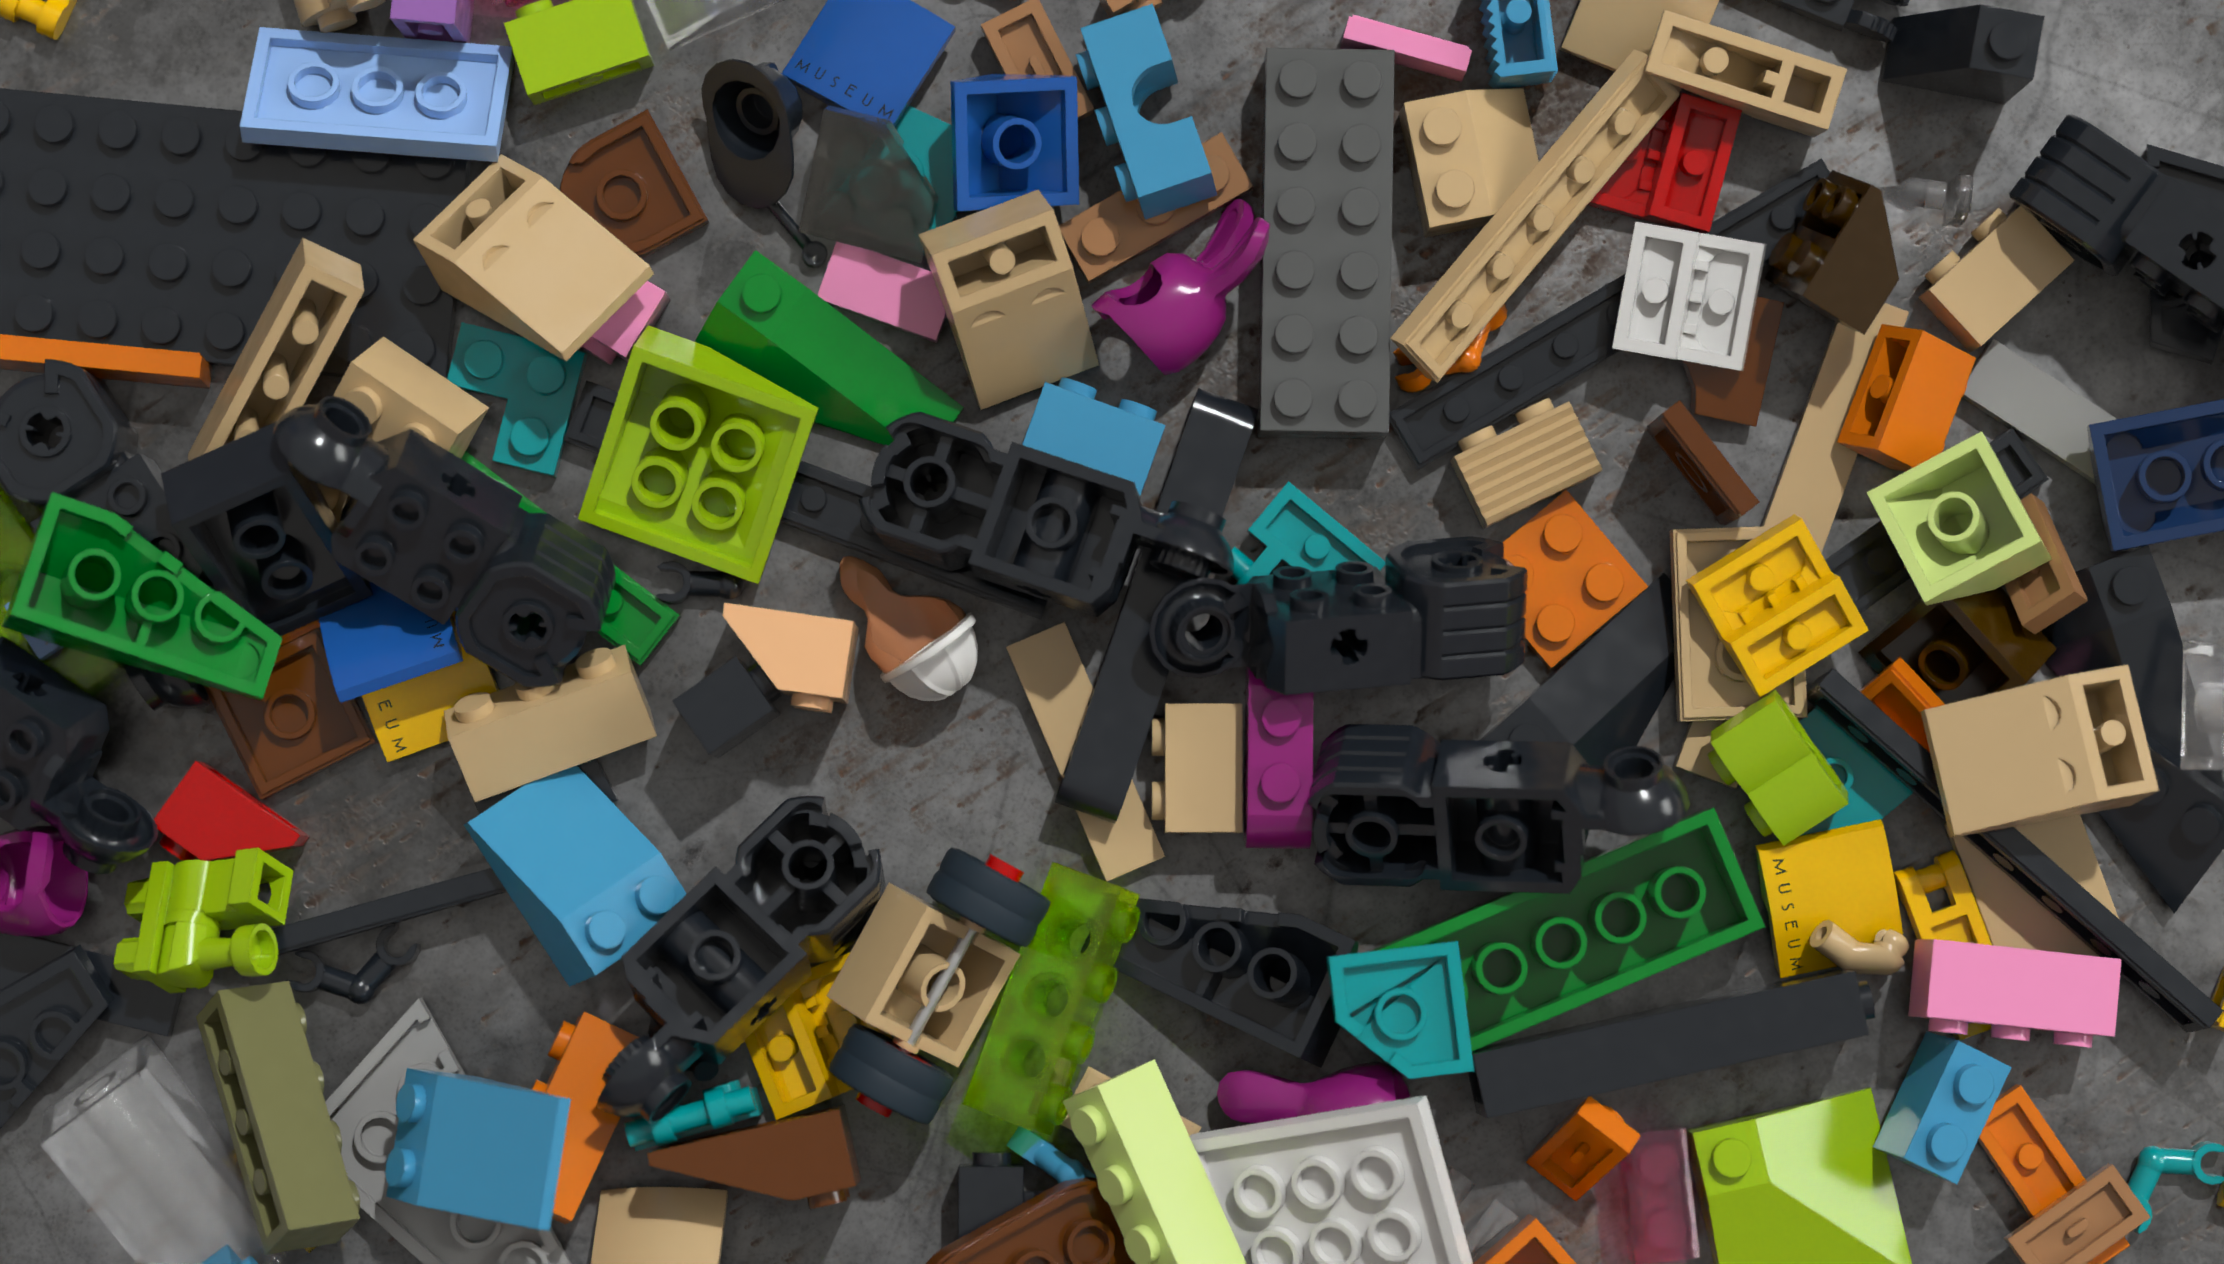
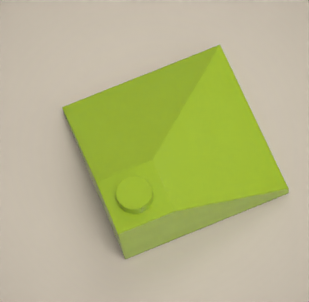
M648 325L632 348L578 520L759 584L819 408L708 346Z
M1870 1087L1683 1130L1714 1264H1912L1887 1154L1873 1147L1881 1128Z

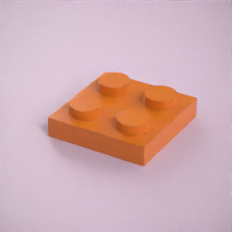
M1567 490L1562 492L1503 542L1504 558L1514 566L1525 567L1528 571L1527 590L1524 592L1527 595L1526 614L1523 616L1526 619L1524 641L1548 669L1554 667L1648 588L1647 584Z

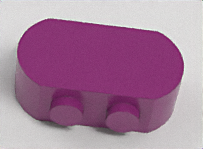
M1246 667L1245 848L1310 849L1313 807L1308 804V799L1313 782L1314 693L1284 695L1266 688L1260 678L1256 679L1249 667Z

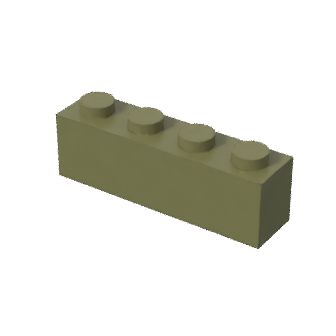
M289 981L218 990L196 1016L265 1255L337 1243L360 1219V1197L355 1183L348 1179L343 1163L340 1129L336 1122L330 1119L323 1096V1072L319 1064L313 1061L305 1036L307 1022L304 1010L299 1003L295 1002Z

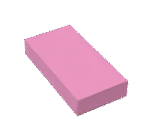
M1357 15L1349 16L1340 46L1341 49L1395 50V64L1462 82L1467 71L1472 53L1469 46Z
M837 239L817 295L831 306L937 343L946 318V312L931 271Z

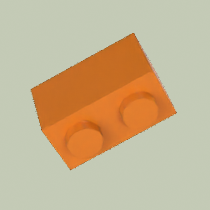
M1881 324L1837 443L1889 469L1903 472L1942 453L1959 402L1966 391L1967 381L1976 358L1924 330Z

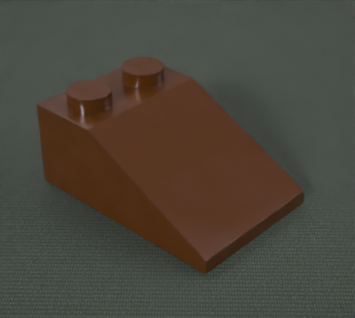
M845 1104L659 1146L647 1153L649 1166L791 1201L807 1197L809 1209L847 1201V1197H850L849 1188L855 1187L861 1180Z

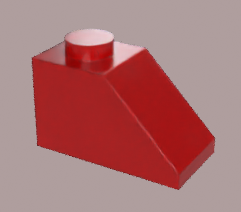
M200 761L194 762L154 818L158 830L164 833L159 844L182 861L194 860L195 857L204 861L235 858L236 850L259 848L266 853L303 847L310 837L214 767Z

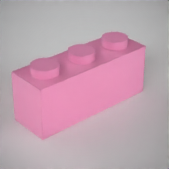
M1915 939L1908 1016L1929 1018L1928 1031L1967 1035L1968 1023L1992 1025L1991 1038L2030 1041L2031 1029L2053 1031V1044L2092 1048L2093 1036L2115 1037L2122 959L1938 939Z

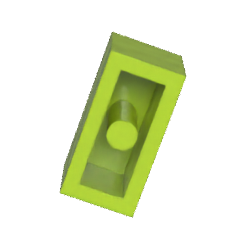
M542 0L517 9L515 11L517 19L504 23L527 95L534 105L654 66L633 0H572L553 6L551 0Z

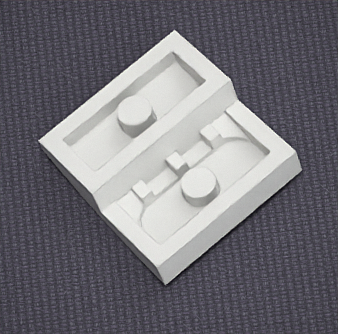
M1635 222L1612 348L1743 371L1767 244Z

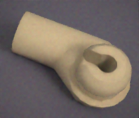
M1830 920L1821 922L1814 929L1810 937V945L1842 970H1853L1856 974L1892 975L1905 964L1902 957L1909 949L1907 939L1894 930H1880L1875 936L1874 944L1857 941Z

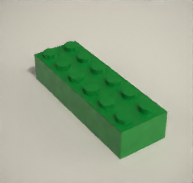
M1708 808L1682 818L1671 828L1654 834L1642 835L1584 860L1582 877L1570 894L1508 892L1371 951L1458 941L1471 1050L1473 1052L1762 929L1765 925L1715 808Z

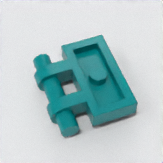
M1289 481L1247 531L1266 547L1256 561L1253 562L1237 547L1234 546L1232 549L1234 559V574L1232 577L1238 581L1236 585L1247 584L1252 576L1269 575L1280 561H1283L1287 566L1303 567L1311 572L1335 570L1337 564L1347 561L1369 563L1379 570L1385 566V561Z
M739 1079L702 1090L703 1100L682 1106L678 1104L669 1114L654 1124H649L643 1117L624 1122L630 1147H635V1151H639L656 1145L662 1146L683 1137L711 1129H720L733 1125L735 1122L759 1116L764 1110L757 1086L741 1088Z

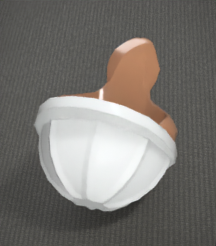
M854 556L843 557L839 567L841 586L848 598L866 613L868 624L865 649L869 657L882 671L880 678L883 682H890L905 695L922 701L946 699L969 683L978 659V644L972 627L976 619L972 613L965 614L961 607L948 599L932 595H900L892 590L887 579L878 568Z

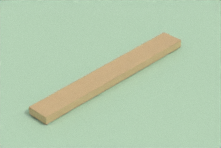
M1884 303L1865 335L1835 322L1761 527L1775 526L1795 514L1803 519L1822 554L1858 454L1837 443L1881 324L1904 327L1909 314L1908 311ZM1727 720L1690 721L1674 767L1736 789L1738 782L1736 781L1728 786L1717 774L1707 755L1714 750L1710 743L1711 731Z

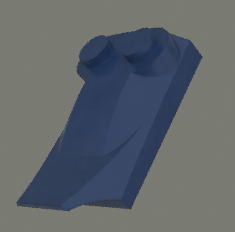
M2224 399L2087 426L2091 463L2103 524L2111 552L2141 548L2147 545L2224 531Z

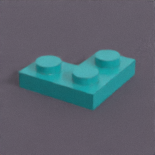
M462 322L447 379L462 390L507 400L492 461L557 478L565 446L564 437L572 419L588 355L585 352L576 351L567 361H564L524 337Z

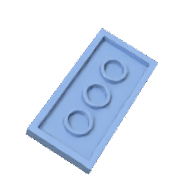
M259 27L240 122L242 143L498 162L514 67L512 47Z

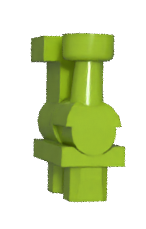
M259 848L236 850L235 858L216 861L185 860L175 865L169 861L152 862L149 878L132 881L127 884L124 905L127 914L141 922L139 937L123 938L121 942L117 943L113 962L115 969L131 979L150 981L168 993L186 992V988H198L200 990L208 986L213 978L215 969L231 966L240 975L246 977L269 975L274 970L278 960L277 939L269 926L285 925L294 871ZM263 883H269L271 887V897L268 904L257 899L259 886ZM236 929L231 938H220L221 930Z

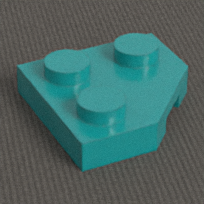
M1458 941L1326 957L1334 1022L1404 1077L1415 1079L1474 1071Z

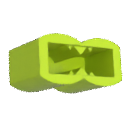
M1776 690L1765 695L1711 731L1710 743L1714 750L1707 754L1717 774L1728 786L1737 781L1747 793L1751 801L1746 803L1744 808L1754 826L1764 837L1774 833L1779 841L1786 845L1849 804L1848 791L1820 750L1811 741L1795 714Z

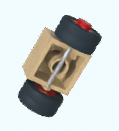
M951 847L941 861L939 870L930 881L926 893L935 901L961 915L960 919L888 883L827 994V997L864 1022L895 1036L894 1039H891L860 1024H853L849 1028L843 1039L842 1046L830 1063L829 1071L843 1083L859 1092L855 1098L858 1102L888 1118L894 1111L922 1124L928 1125L933 1120L941 1101L946 1097L952 1086L953 1077L940 1066L918 1054L919 1049L956 1067L960 1066L1021 955L984 931L988 930L1020 947H1027L1037 931L1038 924L1044 919L1050 907L1051 901L1047 897L1020 882L1024 874L1023 871L992 854L984 862L958 848Z

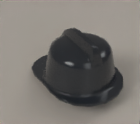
M733 58L717 62L706 73L701 88L711 159L716 176L726 192L742 205L757 209L775 205L787 194L794 176L792 139L798 132L802 121V100L796 87L787 76L778 71V67L773 62H763L756 66L750 62Z

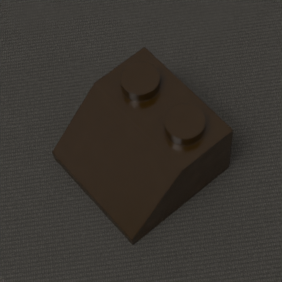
M1999 587L1995 590L1927 606L1920 595L1858 653L1878 674L1900 656L1945 704H1950L2025 685L2057 648L2041 631L2033 634L2022 626L2010 597Z

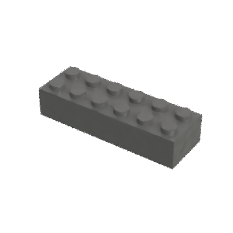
M1266 48L1263 72L1261 218L1270 223L1269 241L1264 256L1260 260L1258 438L1384 440L1389 433L1395 50Z

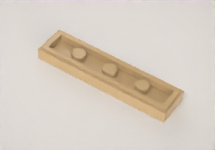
M1065 622L1006 647L1061 778L1065 776L1063 774L1080 726L1082 727L1089 707L1088 702L1093 691L1091 682ZM1131 780L1116 823L1076 810L1106 882L1165 857L1133 780Z

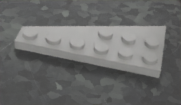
M418 998L325 1101L330 1119L336 1122L341 1132V1156L348 1179L352 1180L358 1189L360 1207L423 1264H572L551 1226L550 1231L538 1230L417 1206L386 1197L388 1183L385 1167L387 1158L394 1149L399 1120L396 1113V1099L400 1088L405 1083L407 1068L465 1075L423 998Z

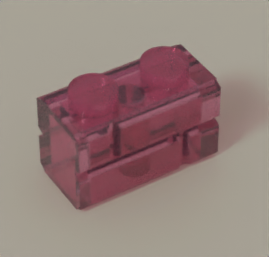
M1675 1125L1634 1129L1641 1136L1631 1152L1618 1163L1624 1223L1629 1226V1230L1625 1232L1628 1260L1634 1264H1647L1700 1258L1686 1128Z

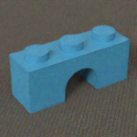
M1153 4L1080 28L1087 50L1075 55L1087 90L1100 87L1106 106L1094 111L1106 146L1119 143L1125 163L1114 166L1125 202L1138 199L1144 219L1146 220L1217 196L1212 172L1192 116L1168 124H1157L1144 119L1139 114L1143 102L1149 95L1157 90L1178 83L1173 60Z

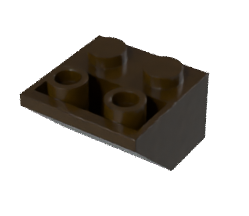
M1832 170L1827 179L1821 178L1808 192L1803 203V210L1806 211L1794 232L1786 233L1775 245L1769 258V265L1772 267L1764 279L1823 316L1865 335L1899 281L1882 191L1874 185Z

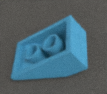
M578 766L521 786L464 824V827L569 987L596 976L622 958L643 935L687 894L662 854Z
M407 1068L405 1083L400 1088L396 1099V1113L399 1120L394 1149L390 1152L385 1167L388 1183L386 1197L417 1206L550 1231L571 1099L477 1076Z

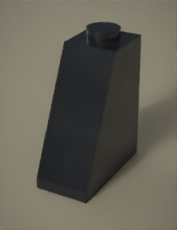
M1979 4L1894 17L1891 20V24H1894L1898 30L1893 42H1887L1881 81L2005 104L2034 79L2044 16Z

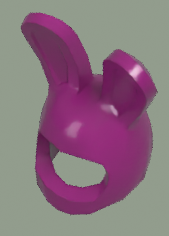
M1235 199L1226 207L1205 248L1194 259L1186 254L1166 253L1150 262L1149 269L1136 282L1124 288L1105 292L1091 306L1105 321L1111 318L1164 375L1180 372L1201 356L1219 335L1226 320L1225 297L1247 278L1264 256L1269 241L1270 223L1260 217L1254 220L1255 214L1252 206L1242 199Z
M32 826L23 831L15 829L0 834V933L31 937L61 934L74 926L82 915L88 897V872L76 867L65 857L62 850L64 839L55 827Z
M1378 1061L1343 1068L1310 1083H1298L1254 1070H1240L1227 1073L1220 1081L1217 1091L1218 1101L1223 1112L1233 1120L1246 1123H1261L1412 1098L1409 1086L1402 1075L1389 1064Z

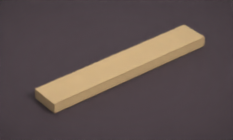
M1635 49L1630 53L1391 336L1390 339L1425 377L1437 383L1680 96V93L1671 83L1644 73L1649 57L1647 54Z

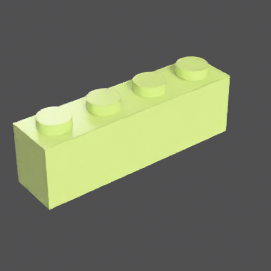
M1155 1059L1063 1100L1071 1119L1073 1133L1082 1143L1096 1174L1099 1191L1102 1197L1109 1203L1124 1237L1126 1251L1135 1264H1247Z

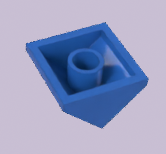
M989 74L950 81L953 206L955 211L985 210L1035 190L1040 191L1050 206L1080 205L1077 76Z

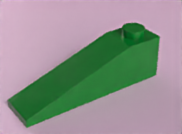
M756 250L719 298L694 341L712 348L818 407L814 423L849 433L855 437L883 446L886 444L889 446L893 442L885 427L900 417L915 412H923L954 423L964 410V407Z
M54 492L50 494L22 565L2 627L68 649L261 701L263 699L283 639L281 636L222 592H216L183 568V563L167 551L163 553L132 530L133 526L117 514Z

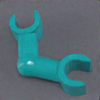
M2204 1141L2197 1143L2191 1149H2170L2157 1146H2148L2142 1149L2128 1186L2151 1218L2135 1228L2133 1232L2140 1234L2151 1223L2152 1209L2148 1201L2161 1174L2191 1175L2198 1181L2211 1185L2224 1182V1177L2221 1175L2205 1174L2200 1164L2202 1157L2206 1153L2211 1151L2224 1152V1146Z

